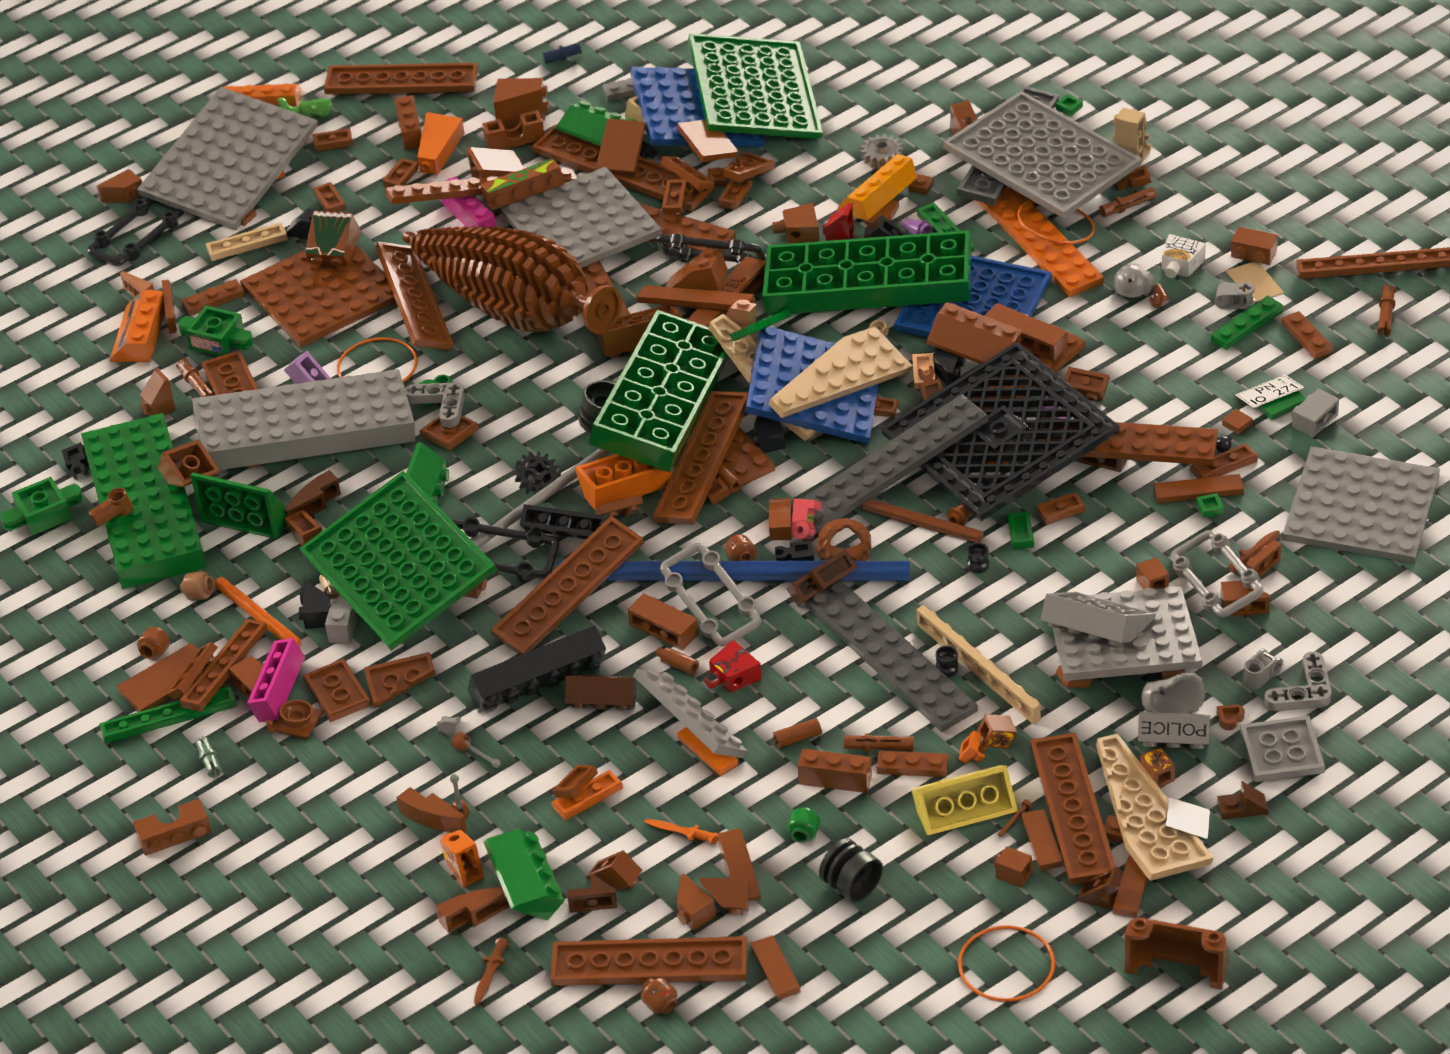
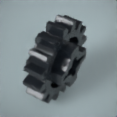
M540 451L537 452V455L529 452L528 456L522 455L521 459L517 461L513 473L517 475L515 482H521L519 488L523 489L525 487L527 489L526 494L533 491L535 495L561 476V473L558 472L560 466H554L555 459L549 460V454H545L543 457Z

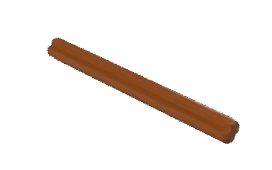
M869 499L862 504V509L971 542L981 543L984 537L981 530L874 499Z

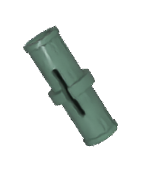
M202 736L204 744L201 743L200 738L195 741V746L200 753L199 759L205 765L208 776L215 778L213 770L216 771L217 776L222 773V768L217 761L218 755L212 749L209 738Z

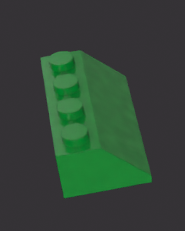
M579 101L577 104L570 105L556 125V129L601 146L607 119L637 120L622 118L621 114L606 112L605 108L592 107L589 102Z
M418 442L406 474L439 507V498L444 494V484L449 480V469H446V463L442 457L423 443Z
M515 829L485 839L483 843L511 909L549 920L564 903V898L554 878L553 871L548 864L546 854L541 848L538 836L531 831Z

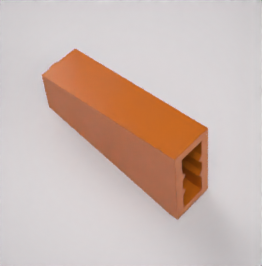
M426 113L418 152L420 172L434 175L440 173L465 134L463 118Z

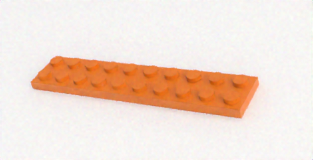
M1006 186L995 205L977 201L1042 270L1052 272V280L1068 297L1104 283V276L1072 244H1060L1041 239L1028 232L1020 224L1017 212L1020 206L1030 201L1026 196ZM1029 204L1021 210V220L1032 231L1047 238L1069 241L1033 204Z

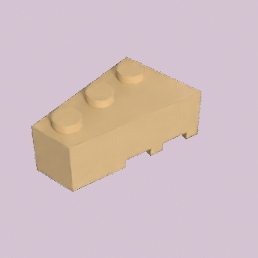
M1122 107L1113 119V125L1115 126L1113 141L1118 146L1140 157L1143 162L1152 149V146L1147 143L1150 136L1145 133V129L1148 128L1145 112Z

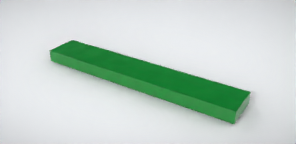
M788 308L729 335L732 341H736L791 317L792 314Z
M231 686L219 689L201 712L182 708L180 701L105 721L99 723L104 743L107 744L234 708L237 705Z

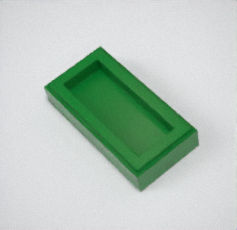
M1297 390L1260 405L1259 409L1272 421L1292 412L1306 398Z
M1029 512L1007 514L1012 550L1034 548Z

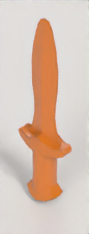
M644 820L645 823L651 826L682 833L687 836L688 841L695 838L708 841L711 844H716L718 841L717 832L711 833L699 830V825L686 828L660 820Z

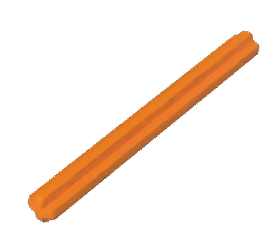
M221 576L215 579V587L255 620L265 622L267 629L280 640L294 638L297 645L301 646V639L228 580Z

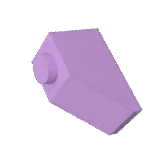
M308 351L297 357L284 369L295 384L331 379Z

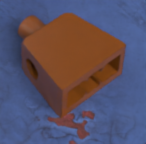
M814 203L783 210V221L772 222L773 234L785 233L788 243L820 242Z

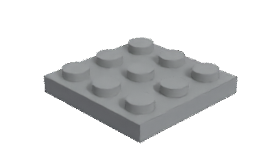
M1309 716L1240 725V733L1255 782L1325 773V764Z

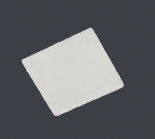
M1169 797L1166 825L1207 839L1210 811Z

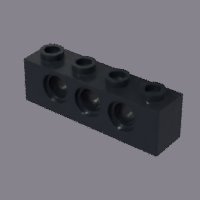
M523 504L520 526L525 531L539 528L544 534L586 540L609 517Z

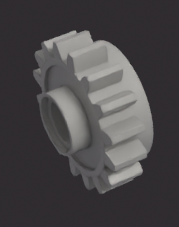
M878 134L875 138L868 137V141H863V145L860 146L861 160H864V163L872 168L880 169L897 154L903 155V144L900 143V139L894 140V136L888 138L886 134L882 137H879Z

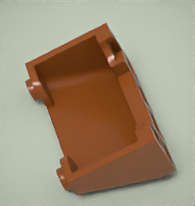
M1135 918L1128 923L1125 932V973L1137 975L1138 968L1146 964L1147 967H1152L1153 960L1156 958L1201 966L1200 976L1205 977L1206 975L1209 978L1210 988L1223 989L1230 957L1224 934L1215 930L1146 918Z

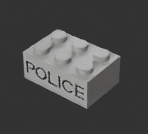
M1139 712L1138 742H1143V746L1157 747V742L1166 743V747L1180 748L1181 743L1190 744V748L1204 749V745H1209L1210 715Z

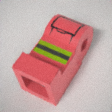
M794 499L791 532L795 538L808 541L815 536L816 530L813 525L815 510L821 511L822 502Z

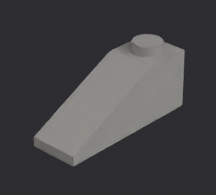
M340 595L330 607L325 627L328 642L351 644L358 614Z

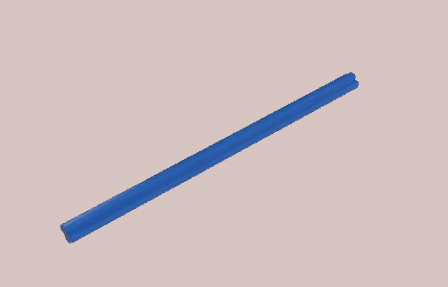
M625 561L605 581H665V577L660 570L663 561ZM680 561L669 568L672 572L679 573L683 581H722L715 571H710L704 567L703 561ZM721 561L720 565L733 581H796L826 561ZM854 561L858 568L841 579V581H910V561Z

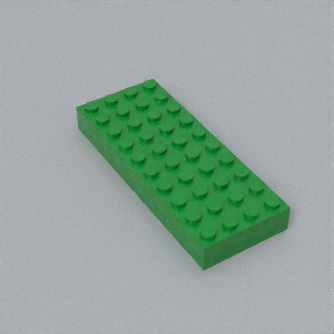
M967 230L767 245L763 286L766 315H775L788 308L791 314L970 301L972 259L970 232Z
M657 310L592 427L589 444L599 449L616 453L619 456L636 460L639 463L656 467L659 470L670 472L729 359L728 354L708 327Z
M163 413L81 433L99 505L108 499L110 491L119 487L126 490L133 504V510L128 515H117L105 523L121 588L126 589L207 568L185 487L168 484L157 468L162 452L173 449Z

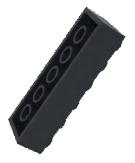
M592 626L472 674L467 690L477 712L485 711V713H489L497 709L498 705L506 703V705L512 704L518 700V697L523 695H534L540 688L545 686L547 688L554 687L559 684L560 680L565 679L567 675H580V672L585 670L591 672L598 669L600 664H602L606 647L596 626Z

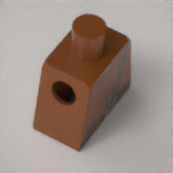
M969 100L951 105L949 131L953 136L978 120Z

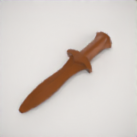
M1276 530L1267 534L1247 551L1240 549L1239 554L1241 557L1239 560L1245 565L1264 546H1268L1274 540L1276 541L1280 531ZM1229 563V570L1234 574H1239L1235 567Z
M501 937L495 940L496 947L492 956L483 959L487 967L475 992V1005L479 1004L485 996L497 967L506 963L502 955L505 948L509 946V942L505 938Z

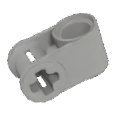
M1248 282L1220 283L1217 286L1215 305L1224 310L1249 309L1256 304L1253 298L1254 285Z
M1261 648L1252 658L1244 663L1243 685L1251 690L1261 688L1280 672L1283 666V659L1280 657L1275 658L1268 654L1266 649Z

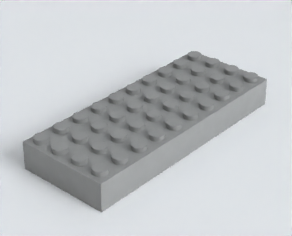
M399 369L192 398L193 416L198 439L219 470L415 441V422Z

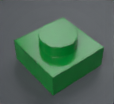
M1069 94L1056 103V110L1070 117L1083 108V101Z
M1218 493L1196 497V504L1203 518L1224 514V506Z

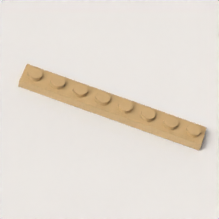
M924 605L916 609L917 625L941 646L947 645L956 648L958 660L1033 725L1041 720V705L1036 698H1032L1027 694L1022 686L1013 682L991 660L986 659L977 648L972 647L962 635H958L952 630L948 623H944L939 619L934 611H930Z

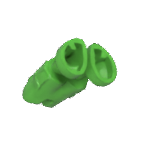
M278 98V107L309 118L326 117L332 111V101L327 98L299 101V107H291L285 98Z

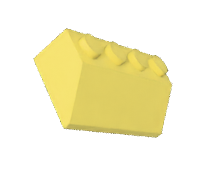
M1004 765L911 789L916 811L927 835L1018 811L1007 766Z

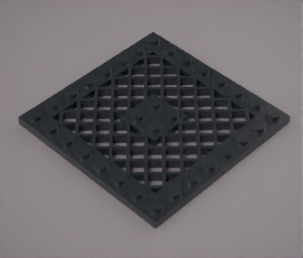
M1018 342L881 428L882 434L891 441L961 394L985 412L988 416V422L919 466L981 522L1120 432V427L1116 422ZM1007 375H1016L1015 377L1006 378ZM1019 385H1028V388H1019ZM990 386H998V388H989V387H990ZM1004 386H1013V388H1004ZM996 396V399H987V397ZM1002 396H1011V399H1002ZM1017 396H1026L1023 399H1016ZM1031 396H1041L1040 398H1031ZM973 397H981V399H972V398H973ZM1044 406H1054L1053 409H1044ZM985 407H994V410H985ZM1014 407H1024L1023 409H1014ZM1029 407H1038V409H1029ZM1027 417H1036V420H1027ZM1042 417H1051V420H1042ZM1057 417H1066V419L1056 420ZM1040 428H1049V431H1039V430H1040ZM1055 428H1064V430H1054V429H1055ZM1070 428H1079V430H1069V429H1070ZM1023 439H1032L1031 442H1022ZM1038 439H1047L1046 442H1037ZM1053 439H1062V441H1052V440H1053ZM963 440H972V442H963ZM985 450L984 453H975V451ZM1005 450H1015L1014 453H1005ZM1020 450H1030L1029 453H1020ZM1035 450H1045V452L1035 453ZM946 451H955L954 454H945ZM961 451H970L969 453H960ZM982 461V464H973V462ZM988 461H997V464H988ZM1003 461H1012V464H1003ZM1018 461H1027V464H1018ZM958 462H967V464H958ZM980 472V475H970L971 473ZM986 472H995V475H985V474H986ZM1001 472H1010V475H1000V474H1001ZM986 483H993L992 486H983Z

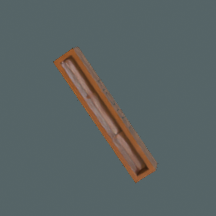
M745 257L721 283L719 289L715 291L755 294L764 284L766 261ZM697 308L687 320L708 327L710 321L722 314L726 315L728 310Z

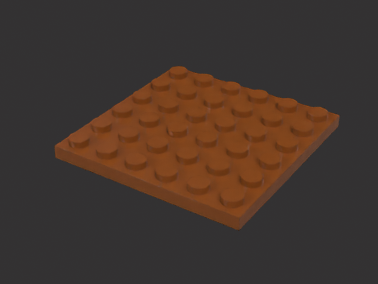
M357 245L348 265L334 266L328 263L316 265L309 262L305 254L306 250H303L240 280L242 288L300 348L396 302L386 274Z

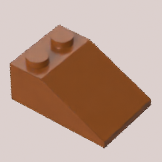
M706 249L674 273L666 287L709 291L719 289L728 271L721 249Z

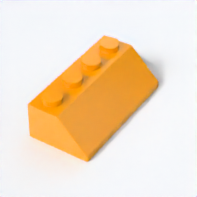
M899 154L894 156L861 186L856 188L841 203L837 211L846 204L853 203V217L868 221L917 178L913 159Z

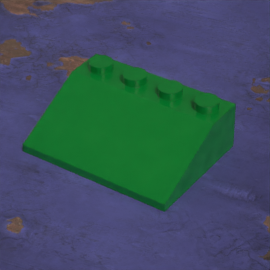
M193 472L190 475L201 522L273 539H278L287 526L284 520L286 517V507L269 489Z

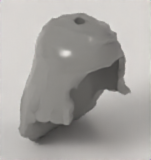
M1139 264L1125 265L1121 267L1114 277L1115 294L1129 298L1142 295L1148 297L1152 290L1154 277L1150 274V271L1144 270Z
M1192 672L1146 683L1141 693L1142 705L1146 712L1180 714L1197 712L1202 707L1205 698L1203 680L1196 673Z

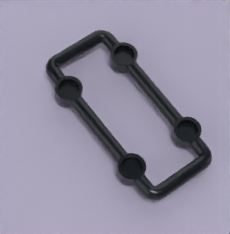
M150 198L145 200L137 199L132 205L133 210L108 231L101 230L95 233L94 242L89 245L87 252L90 256L113 266H121L127 261L136 260L140 257V250L164 230L175 228L178 225V219L184 214V211ZM153 203L173 210L165 212L162 216V223L138 243L126 244L121 257L114 258L97 250L98 248L108 247L110 245V238L137 216L147 215L149 212L148 207Z
M671 234V236L658 235L655 238L662 253L669 256H677L679 261L689 263L691 259L703 252L684 247L685 245L729 249L730 254L722 253L724 260L736 262L737 265L745 257L766 261V256L759 245L745 243L740 240L720 241L690 238L680 234ZM744 251L755 252L756 256H752L751 254L743 253V252H744Z
M474 517L466 518L464 521L452 520L468 537H475L480 532L527 540V543L532 548H538L543 543L551 544L544 570L534 569L533 565L529 562H521L517 566L493 562L498 569L497 571L516 574L522 582H528L533 577L546 578L552 572L559 549V541L556 537L544 535L541 529L532 528L526 532L480 524L479 520Z

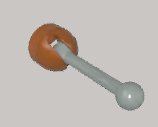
M458 732L452 739L451 746L456 750L463 752L469 749L489 761L494 768L500 766V760L493 759L471 745V738L464 732Z
M452 774L450 781L453 783L456 801L451 806L457 811L463 810L459 812L466 819L470 814L469 806L466 801L460 800L457 783L459 776Z

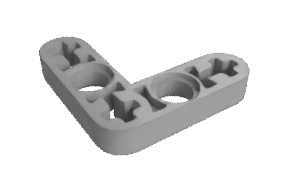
M461 383L412 384L405 388L410 404L442 403L439 415L443 427L452 428L459 424L465 398L464 388Z
M1315 651L1304 654L1302 668L1306 685L1267 690L1264 695L1265 708L1270 711L1320 708L1329 705L1331 702V687L1323 656ZM1312 662L1316 664V668H1312ZM1320 677L1323 680L1315 682L1311 680V678ZM1295 695H1300L1304 699L1294 700L1292 697Z

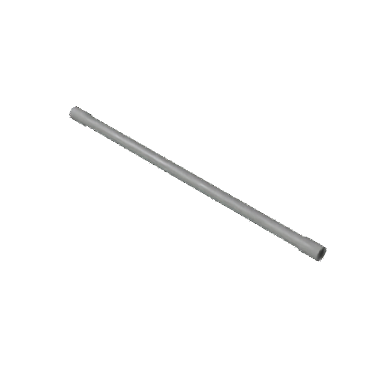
M597 449L492 526L508 528L521 518L523 504L538 506L577 478L576 466L605 458L611 452ZM481 533L471 541L480 548L497 535Z

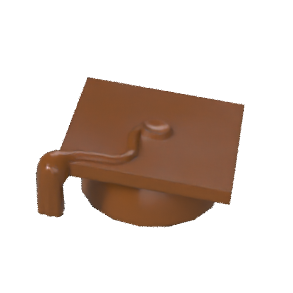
M290 700L280 707L279 720H276L274 724L272 720H267V731L270 734L276 732L308 739L322 716L323 710L313 708L310 703L304 700Z

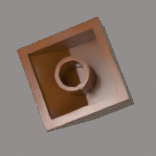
M199 439L162 452L157 467L168 484L180 487L192 484L190 476L192 472L210 477L220 474L219 468Z

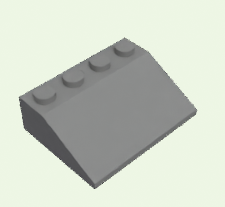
M1080 592L1046 594L1041 620L1048 622L1049 627L1061 629L1062 626L1067 627L1070 633L1081 634L1084 632L1088 633L1089 638L1096 640L1106 638L1109 639L1108 643L1122 646V643L1132 642L1155 619L1156 613Z

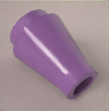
M905 219L902 225L903 229L912 235L932 233L933 230L928 221Z

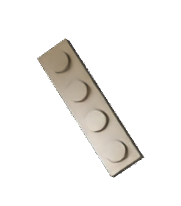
M281 222L206 243V248L211 261L271 244H277L288 240Z

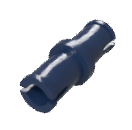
M579 42L564 47L562 45L558 46L557 49L543 52L542 54L545 64L581 54L582 50Z

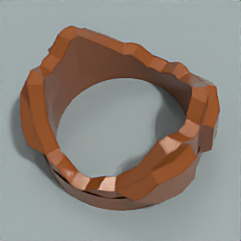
M836 519L828 522L820 530L819 540L817 541V553L822 561L834 557L845 549L854 561H867L870 556V549H872L871 534L862 523L853 519ZM844 528H849L858 536L861 542L851 548H837L830 545L832 538Z

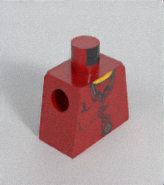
M733 640L710 659V675L704 678L706 685L710 689L721 685L728 692H734L762 679L761 664Z

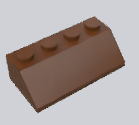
M946 302L937 314L926 343L983 364L1014 343L1018 342L1020 344L1023 331L974 311L959 307L956 304Z
M663 305L620 316L611 330L604 334H596L601 350L609 357L620 356L622 352L626 351L634 352L657 310L682 318L681 312L674 306Z

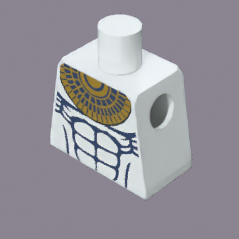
M1169 234L1162 253V270L1165 271V275L1169 278H1175L1176 275L1190 276L1205 260L1206 243Z

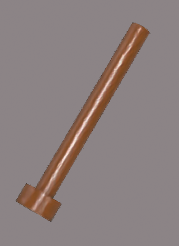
M1025 799L1021 803L1022 807L998 833L999 837L1005 834L1025 809H1029L1032 806L1029 800Z

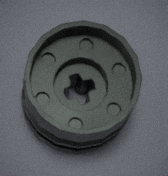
M595 381L585 387L578 420L580 426L590 434L597 416L616 384L614 382Z
M847 838L839 840L828 850L819 868V877L823 882L829 884L833 889H837L849 901L856 903L864 900L873 892L883 873V863L878 858L864 851L860 845Z

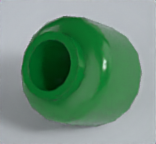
M797 808L791 813L787 832L796 842L805 843L812 841L816 837L820 818L810 808Z

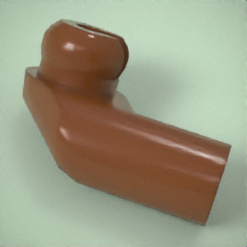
M1155 284L1152 288L1155 297L1152 298L1150 296L1149 301L1151 306L1159 308L1166 302L1168 295L1161 284Z

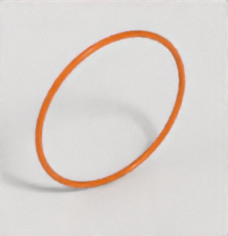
M1033 200L1024 203L1017 212L1020 224L1028 232L1050 242L1060 244L1082 243L1089 240L1095 232V225L1092 219L1080 209L1076 211L1088 219L1092 226V232L1088 237L1077 241H1060L1047 238L1028 228L1021 220L1020 212L1025 206L1036 203Z
M387 337L371 338L356 343L342 354L337 364V373L339 378L342 377L340 372L341 362L345 355L357 346L372 341H393L406 346L414 356V367L410 374L402 380L404 383L413 375L417 368V355L410 345L401 340Z
M1003 925L987 928L972 936L961 949L958 958V969L962 980L973 992L990 1000L1010 1002L1026 999L1041 991L1053 976L1055 957L1049 944L1040 935L1023 927ZM999 929H1014L1029 933L1038 938L1050 953L1051 970L1049 976L1039 988L1023 996L1000 998L984 994L967 981L962 970V957L968 945L982 934Z

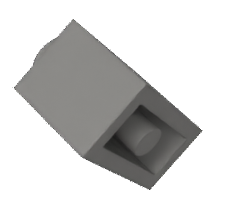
M1317 389L1314 393L1308 395L1304 402L1293 409L1291 414L1292 427L1311 437L1316 436L1338 416L1339 398Z

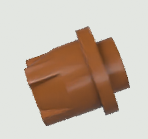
M962 504L951 508L947 512L949 522L963 526L966 525L967 520L972 515Z

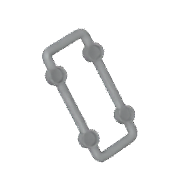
M1207 530L1174 549L1170 558L1176 575L1180 577L1185 576L1203 598L1202 603L1207 612H1214L1219 617H1227L1261 597L1263 587L1260 584L1261 579L1257 571L1251 568L1247 569L1230 549L1231 545L1227 536L1222 533L1217 534L1213 530ZM1208 539L1212 540L1211 545L1214 552L1217 554L1223 553L1241 574L1243 586L1246 589L1254 590L1225 608L1221 607L1222 601L1219 595L1215 592H1209L1192 572V565L1189 559L1181 556Z
M695 543L663 561L660 570L665 577L666 588L671 592H677L699 621L702 635L712 639L719 646H726L731 641H736L757 629L761 624V617L756 611L755 600L749 596L745 597L720 565V555L716 551H709L702 543ZM698 551L703 556L704 567L710 571H715L738 601L739 612L743 616L752 619L751 622L725 637H721L718 633L717 621L707 618L685 590L682 576L669 569Z

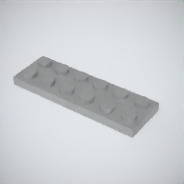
M637 669L633 677L713 753L738 758L745 757L748 751L741 745L742 741L730 735L725 725L714 720L715 716L711 712L704 710L697 699L690 697L687 694V689L676 684L673 681L674 677L666 672L657 673L652 669Z

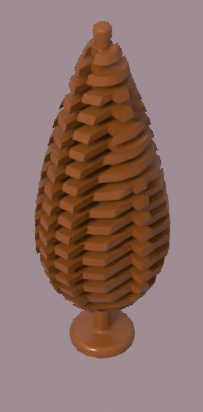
M459 226L438 229L428 228L417 231V235L410 231L405 232L403 235V241L410 244L417 257L425 265H428L430 270L434 271L439 279L449 288L453 289L465 301L470 302L475 308L481 309L482 312L491 315L495 320L501 321L503 324L526 332H543L542 330L548 331L554 327L557 329L573 321V316L577 317L583 309V321L587 329L596 334H604L613 328L620 316L622 301L618 290L609 285H603L594 289L586 297L588 286L580 263L565 248L557 245L554 240L545 236L536 235V233L503 227L486 228L484 226H480V228L476 226L470 228L465 226L461 228Z

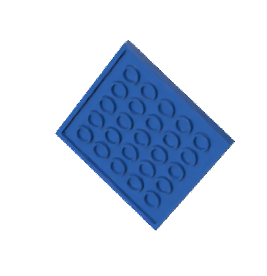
M631 67L630 75L636 96L638 95V103L641 107L643 121L646 123L650 145L690 146L677 130V125L683 122L705 120L694 68ZM723 132L736 147H764L765 139L761 134Z
M972 256L970 301L949 303L956 304L959 307L974 311L983 316L998 303L1032 317L1052 279V272ZM945 303L905 305L894 323V330L928 337L937 314Z
M768 326L759 330L745 413L868 444L871 437L878 384L781 418L769 405L770 399L834 346L835 343Z

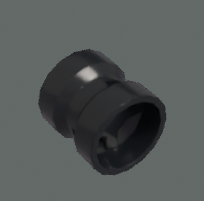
M977 542L967 547V568L972 573L978 574L988 570L989 549L987 545Z
M947 645L938 648L935 653L936 667L948 678L953 677L958 673L959 669L957 649Z

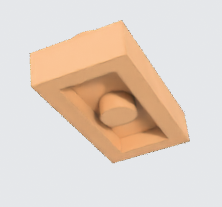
M933 353L912 354L914 389H920L919 384L924 383L918 376V370L921 369L924 375H929V366L932 365L934 368Z

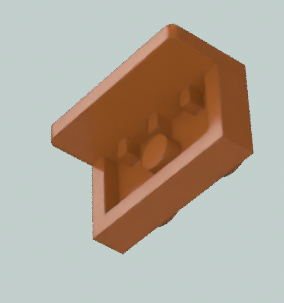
M1068 367L1064 381L1089 401H1103L1110 377L1106 374Z

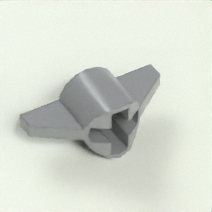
M443 716L441 721H437L436 724L438 732L452 737L461 717L451 718Z

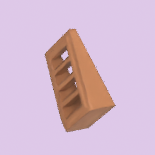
M120 272L123 288L132 296L136 297L143 290L155 291L153 283L127 272Z

